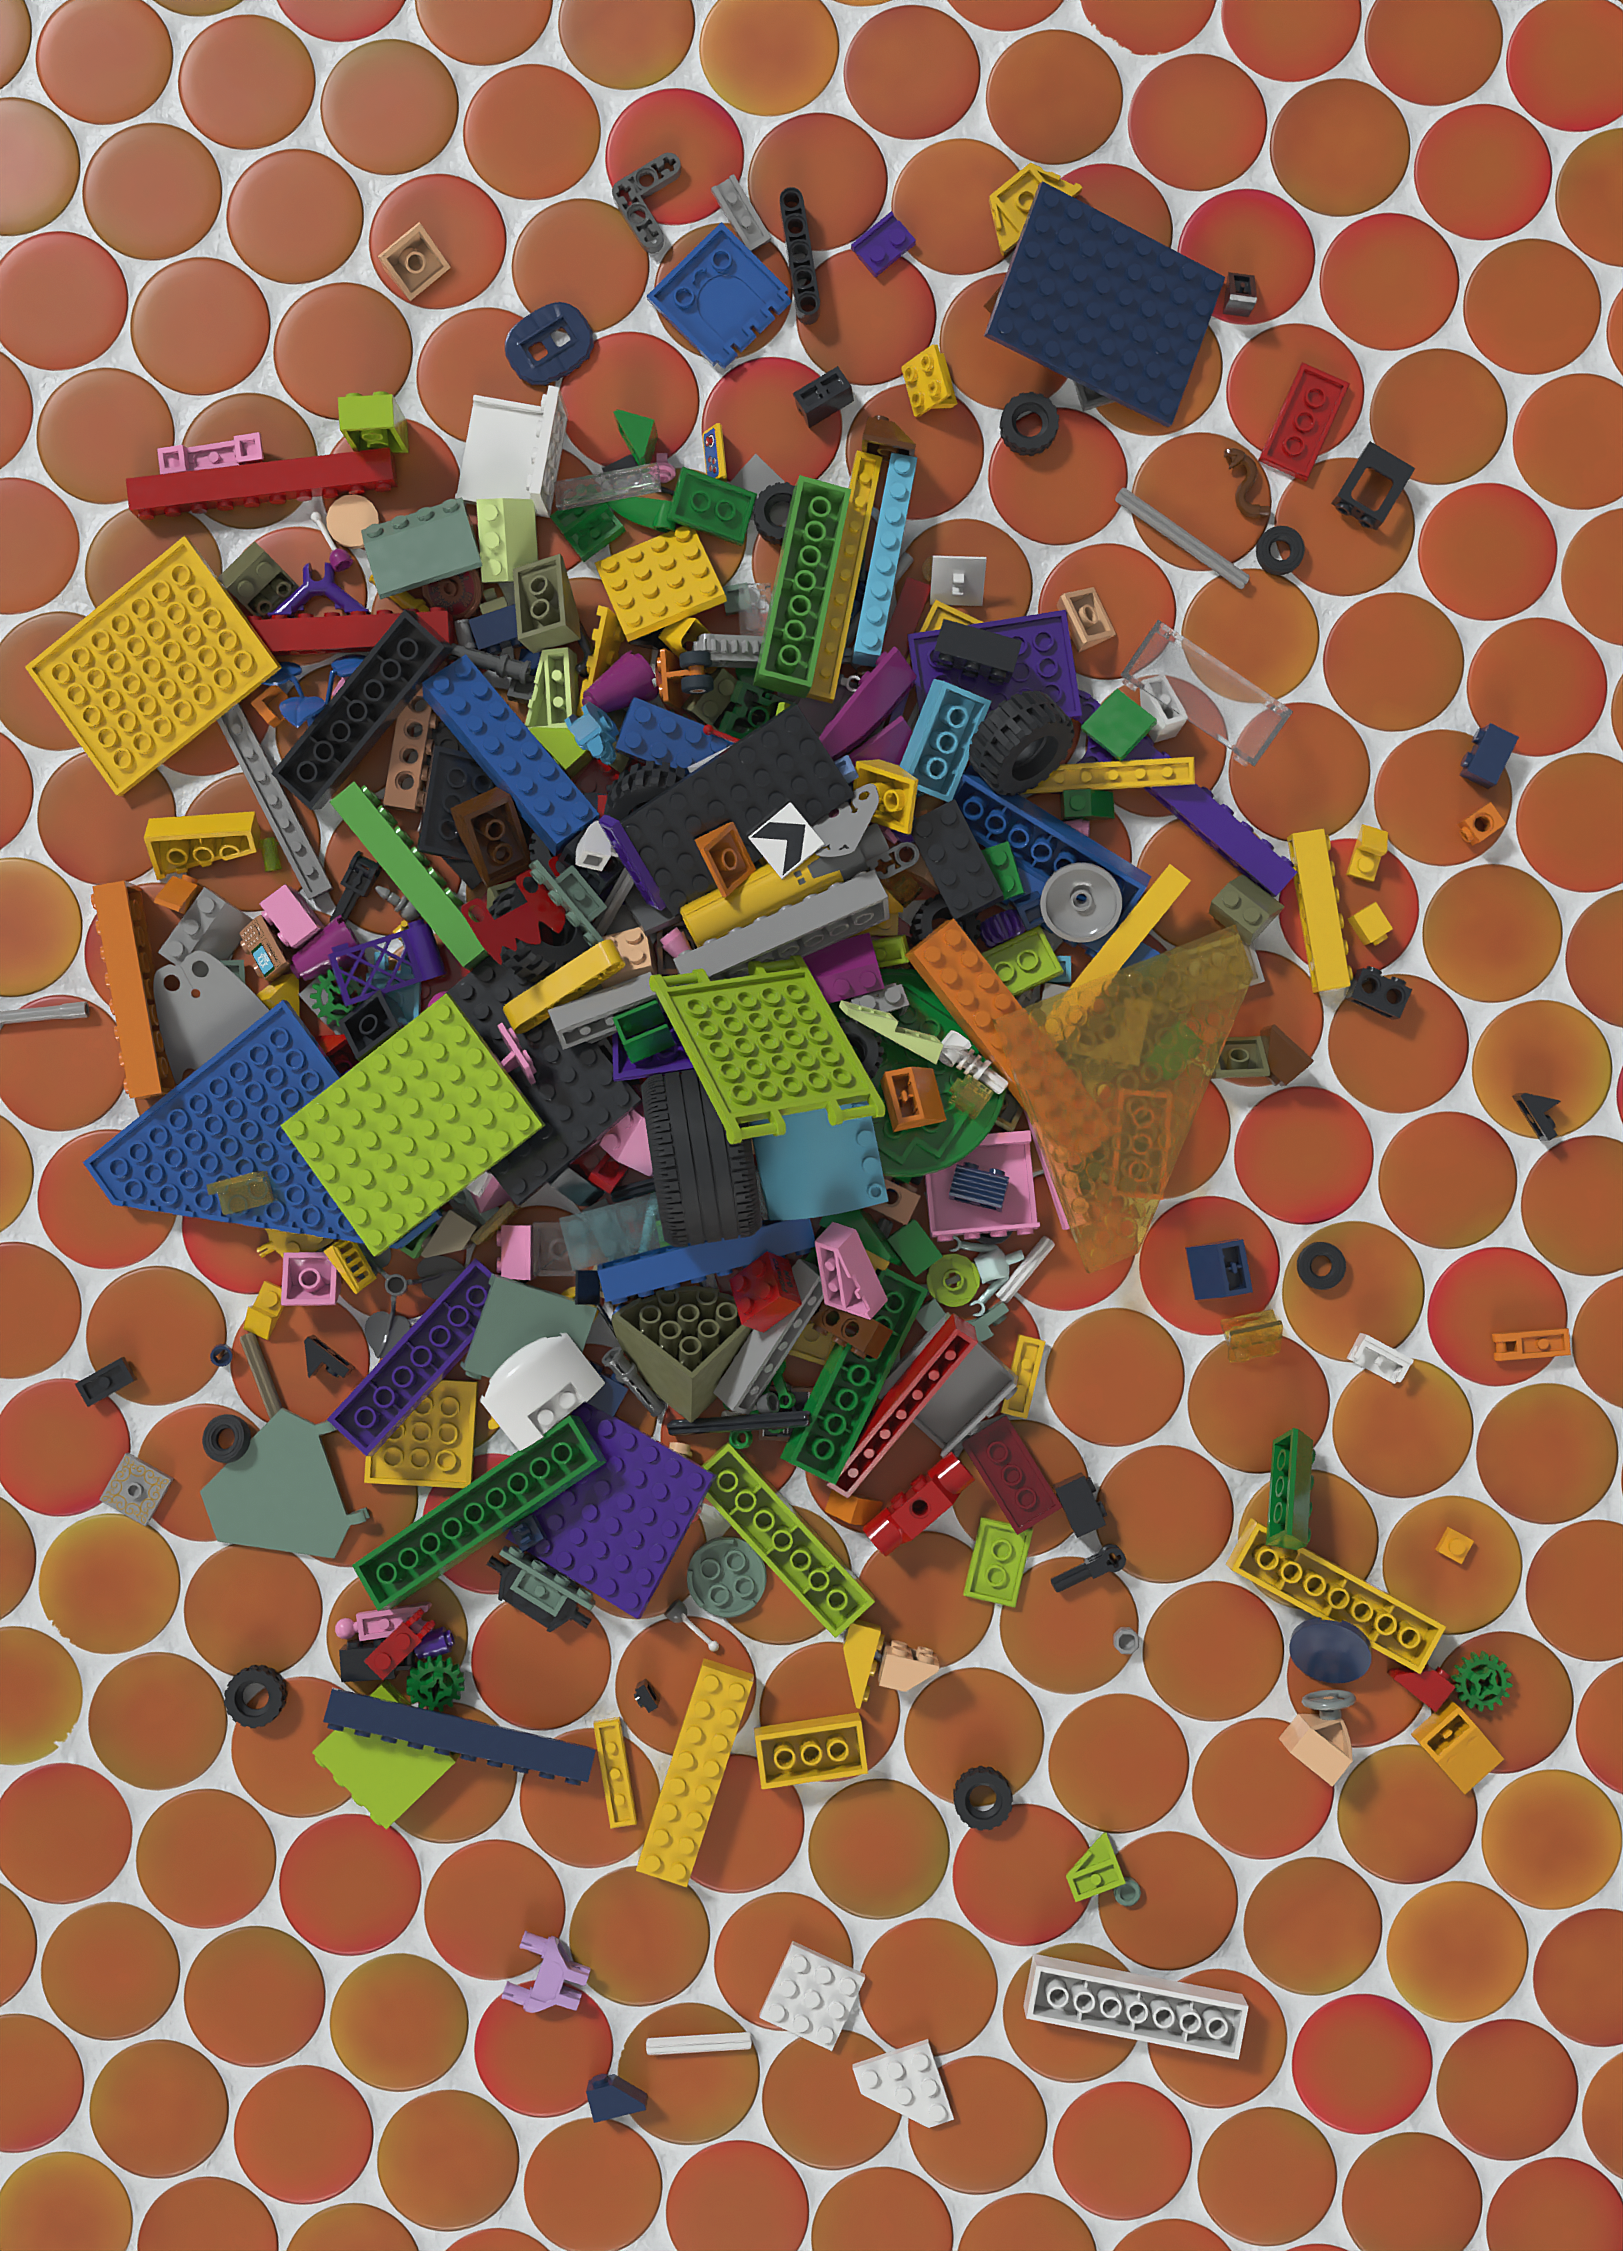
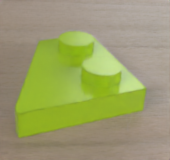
M1107 1832L1100 1835L1066 1874L1075 1902L1126 1884Z

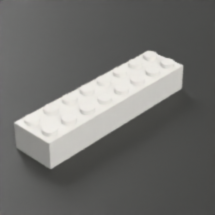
M1033 1954L1023 2005L1026 2019L1238 2060L1249 2007L1243 1994Z

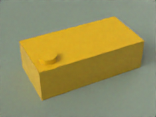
M859 1712L754 1728L762 1789L868 1774L862 1722Z

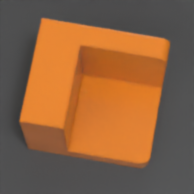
M273 685L253 700L251 704L264 720L275 728L285 720L280 712L279 705L289 697L278 685Z

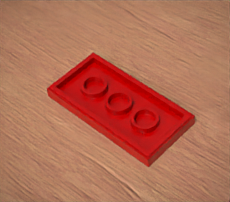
M1302 362L1258 461L1306 482L1350 383Z

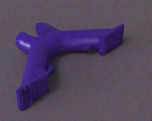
M325 562V575L320 581H313L311 563H307L303 567V584L272 613H268V616L271 619L272 615H287L288 618H295V613L297 611H304V605L314 596H326L335 603L336 610H344L347 616L352 611H365L366 615L371 614V612L335 584L334 569L330 563Z

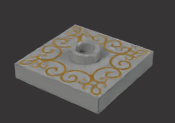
M126 1453L99 1500L146 1526L149 1524L174 1478L134 1455Z

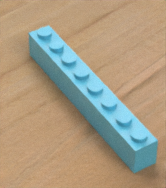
M891 453L852 663L876 667L875 663L882 652L917 457Z

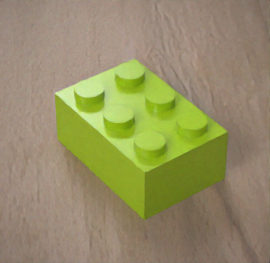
M378 391L368 396H362L359 393L346 394V397H338L340 431L353 451L390 447L393 454L409 453L407 420L392 394Z

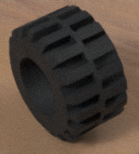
M936 894L933 899L932 897L928 898L913 917L911 922L913 924L910 927V934H913L911 937L913 944L920 943L933 932L932 920L937 918L953 919L941 894ZM979 914L958 923L974 945L977 943L981 933L978 930L981 926V920H976Z
M845 1018L839 1019L838 1023L848 1041L861 1053V1064L870 1080H872L883 1060L881 1057L884 1050L883 1047H880L882 1042L880 1036L875 1037V1030L871 1028L868 1030L866 1025L862 1023L857 1024L853 1018H850L849 1022H846Z

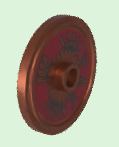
M475 568L423 585L422 593L428 608H445V611L453 615V622L468 619L477 612L483 599V582L479 571Z

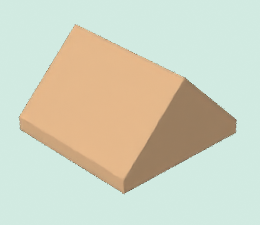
M419 222L378 256L385 272L410 301L451 268Z
M1094 587L1064 593L1060 596L1056 606L1059 611L1066 610L1069 633L1079 653L1116 635Z

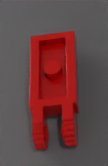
M421 1608L406 1622L403 1621L364 1660L382 1680L422 1642V1638L436 1625L431 1620L422 1627L418 1634L412 1630L410 1626L423 1616L424 1611Z

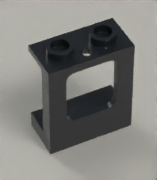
M1370 441L1363 449L1357 463L1331 504L1336 506L1337 511L1340 513L1351 515L1358 519V522L1363 527L1377 530L1386 519L1415 468ZM1367 468H1371L1387 477L1393 484L1381 506L1376 511L1369 509L1351 496L1353 489Z

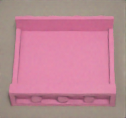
M1030 1130L988 1134L981 1144L961 1161L936 1173L925 1175L931 1238L937 1237V1242L953 1241V1236L964 1235V1240L980 1238L981 1233H990L991 1237L1007 1236V1231H1017V1235H1028L1034 1233L1033 1229L1040 1227V1222L1037 1223L1030 1153ZM963 1162H970L978 1165V1170L989 1172L990 1168L1005 1172V1176L1009 1177V1184L1002 1212L949 1199V1192L957 1164L963 1166Z

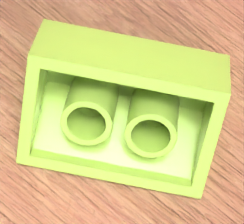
M513 498L476 499L480 557L483 565L481 566L482 582L487 584L514 583V568L538 561L534 502L532 499Z

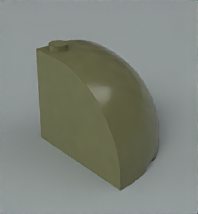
M684 1286L672 1290H659L653 1296L642 1300L638 1298L612 1315V1324L616 1338L629 1362L635 1363L637 1373L664 1402L690 1423L717 1399L713 1392L719 1384V1380L724 1376L734 1357L746 1342L748 1335L753 1331L752 1328L741 1325L734 1296L720 1293L719 1289L702 1286Z

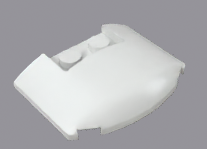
M560 1333L561 1336L540 1338L518 1350L497 1369L489 1380L490 1385L485 1397L481 1396L480 1402L519 1451L541 1439L544 1433L584 1401L587 1402L605 1384L567 1333Z

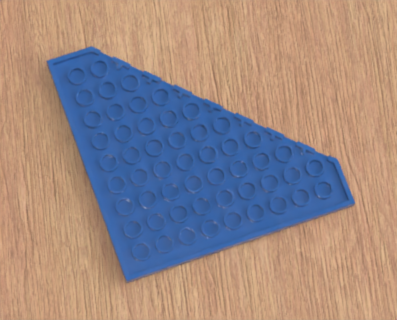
M282 1000L83 1162L112 1205L365 1244L280 1126L342 1077L287 1000ZM439 1209L389 1248L401 1249L443 1216Z

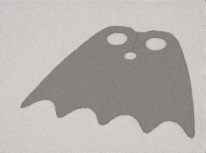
M195 951L187 955L180 965L168 964L157 970L154 975L153 988L159 1028L176 1085L181 1083L183 1072L186 1069L192 1068L197 1070L270 1011L233 972L218 959L204 951ZM196 961H203L208 965L209 972L205 977H197L193 973L192 965ZM167 975L178 977L180 981L178 990L169 991L164 987L163 982ZM198 989L200 997L194 998L191 995V991Z

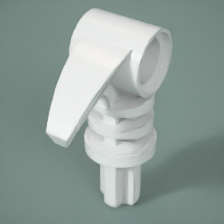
M950 1031L941 1042L943 1048L939 1060L950 1067L958 1063L956 1068L959 1070L962 1067L966 1069L964 1071L965 1075L968 1076L971 1073L974 1079L980 1080L995 1093L1001 1094L1007 1087L1008 1082L989 1068L992 1062L989 1060H985L984 1063L980 1061L982 1056L978 1054L975 1057L973 1049L966 1050L972 1046L970 1041L958 1032Z

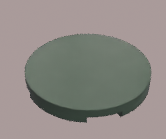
M731 1536L717 1537L700 1546L691 1558L687 1571V1585L695 1603L705 1611L723 1618L740 1616L751 1610L763 1595L767 1580L764 1560L745 1540Z

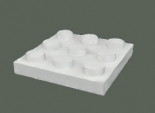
M792 1941L759 2013V2018L832 2051L865 1980V1974Z

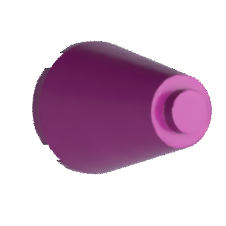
M633 651L625 653L584 691L583 706L591 702L605 713L628 708L634 697L646 702L656 699L659 689L658 686H653L652 679L656 677L651 666L639 653L636 655L632 654Z
M342 915L333 919L291 958L293 963L289 966L297 979L302 977L307 981L317 978L320 974L327 975L328 969H332L328 954L333 953L332 947L348 943L350 948L360 944L352 929H348L345 925L346 920ZM360 950L352 952V954L358 956ZM364 952L361 959L368 961V958L364 955ZM347 955L336 958L339 967H342L343 970L351 968L355 962L354 959Z

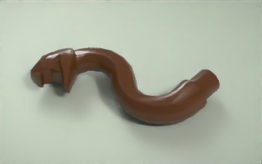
M1236 448L1225 449L1224 458L1229 457L1231 459L1229 470L1239 464L1245 466L1247 470L1246 478L1238 486L1235 493L1238 509L1247 517H1269L1270 506L1250 504L1245 498L1246 493L1253 486L1257 478L1256 463L1242 450Z

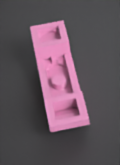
M259 432L234 436L232 441L186 448L184 445L157 449L160 474L253 464L264 460L262 438Z

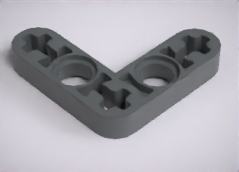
M673 153L660 155L619 180L612 188L615 205L641 247L648 253L659 252L664 245L662 230L643 200L679 178L681 163L679 158ZM669 163L670 166L673 165L674 170L670 172L669 169H665L664 164ZM655 169L658 170V174L661 173V179H658ZM644 175H650L654 178V182L651 186L644 187L639 183L640 178ZM621 190L629 194V199L632 203L629 207L626 199L623 196L620 197ZM642 211L645 214V219L640 223H635L631 220L632 213ZM647 227L651 236L656 237L657 242L654 244L647 239L645 232Z

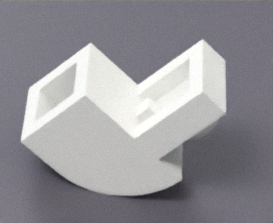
M596 821L587 828L577 845L575 865L602 871L611 856H619L598 823L599 821Z

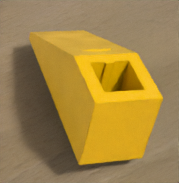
M856 1619L846 1629L843 1650L856 1708L860 1709L862 1701L867 1702L870 1693V1686H867L869 1675L874 1676L877 1667V1660H874L876 1650L881 1651L885 1635L881 1634L880 1625Z

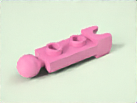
M421 1602L394 1607L391 1610L358 1612L356 1614L357 1622L349 1618H343L337 1622L335 1632L341 1639L352 1638L357 1632L359 1633L360 1641L385 1638L403 1621L406 1622L419 1608L425 1613L432 1604L431 1602ZM420 1618L410 1627L418 1634L428 1621H423Z

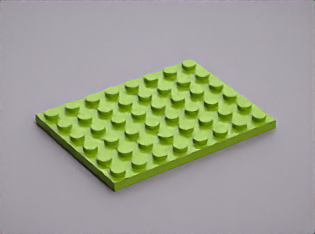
M446 993L280 1126L375 1257L379 1256L544 1127L545 1124L453 997Z

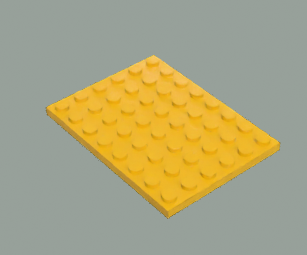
M183 536L25 666L116 796H123L282 668L192 541L186 536Z

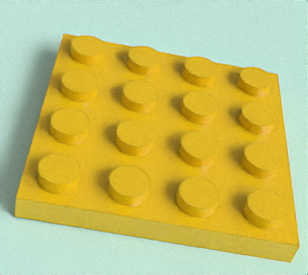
M681 526L675 532L669 531L595 562L599 576L628 642L727 601L726 595L695 529Z
M442 1379L373 1456H366L364 1483L465 1488L473 1482L478 1381Z

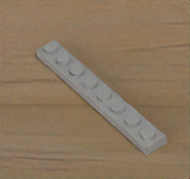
M237 703L217 721L308 900L311 901L333 890L334 887L281 783L271 774L273 768L240 703Z

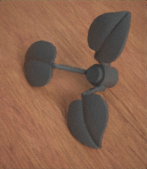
M357 1243L375 1276L379 1272L386 1279L385 1289L392 1295L390 1314L385 1311L376 1312L368 1318L365 1324L366 1340L377 1358H384L410 1329L409 1321L406 1317L395 1316L396 1299L406 1293L408 1285L422 1283L423 1293L432 1299H438L465 1270L463 1265L445 1256L428 1257L423 1259L417 1266L420 1278L406 1280L399 1274L389 1275L382 1269L390 1263V1248H387L379 1256L374 1257L365 1244ZM350 1256L347 1257L348 1263L353 1260ZM357 1265L350 1268L352 1273L359 1269ZM361 1273L357 1277L362 1280L365 1278V1275Z

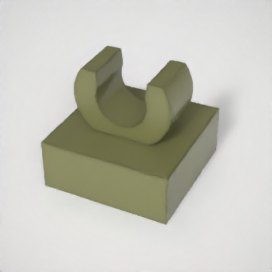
M494 588L483 591L487 602L479 605L482 615L509 606L504 596L497 598Z

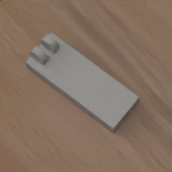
M734 174L721 184L711 188L712 194L738 238L751 252L771 241V236Z

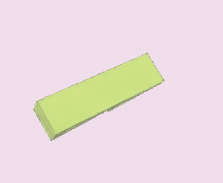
M841 1000L839 1007L846 1015L937 1064L943 1044L935 1036L897 1026L898 1021L891 1013Z

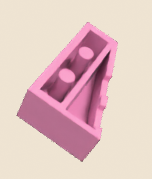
M832 1222L815 1240L824 1303L871 1320L888 1299L856 1229Z

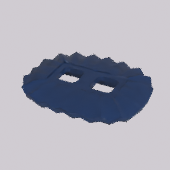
M564 302L545 305L524 317L509 331L504 342L505 356L511 368L520 379L532 386H546L551 382L560 380L563 376L569 375L573 370L579 368L585 360L589 359L590 353L594 348L593 331L588 321L576 307ZM563 328L570 337V340L558 347L551 338V334ZM541 342L548 354L536 361L530 354L529 348Z

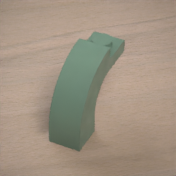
M931 1298L920 1307L915 1318L929 1332L946 1313L935 1298ZM1000 1300L985 1311L983 1315L966 1322L975 1327L977 1339L982 1342L994 1335L988 1326L990 1324L996 1326L1007 1318L1005 1313L1009 1309Z

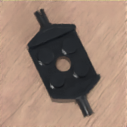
M527 1552L524 1554L523 1557L532 1562L533 1560H538L546 1565V1571L554 1576L560 1574L570 1581L569 1585L579 1590L580 1585L531 1553ZM493 1555L486 1565L500 1573L501 1576L498 1600L508 1602L545 1626L547 1628L546 1631L549 1633L568 1620H574L585 1629L590 1624L592 1619L579 1612L577 1602L567 1597L555 1617L511 1590L510 1587L522 1570V1568L514 1563H507L505 1565V1563Z

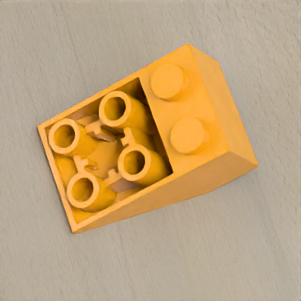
M1451 1699L1447 1700L1437 1712H1434L1411 1733L1412 1737L1464 1794L1469 1792L1504 1760L1480 1729Z

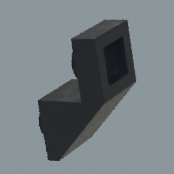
M569 1164L548 1182L550 1186L578 1206H591L606 1193V1191L587 1180L588 1176L578 1164Z

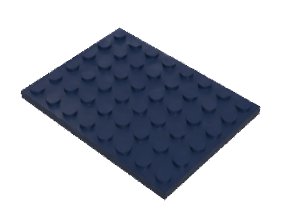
M1042 181L1035 193L984 337L1169 427L1173 424L1225 277Z

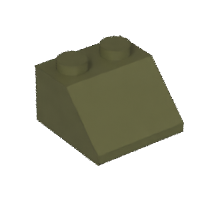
M1242 874L1230 881L1211 901L1209 914L1250 946L1285 906Z

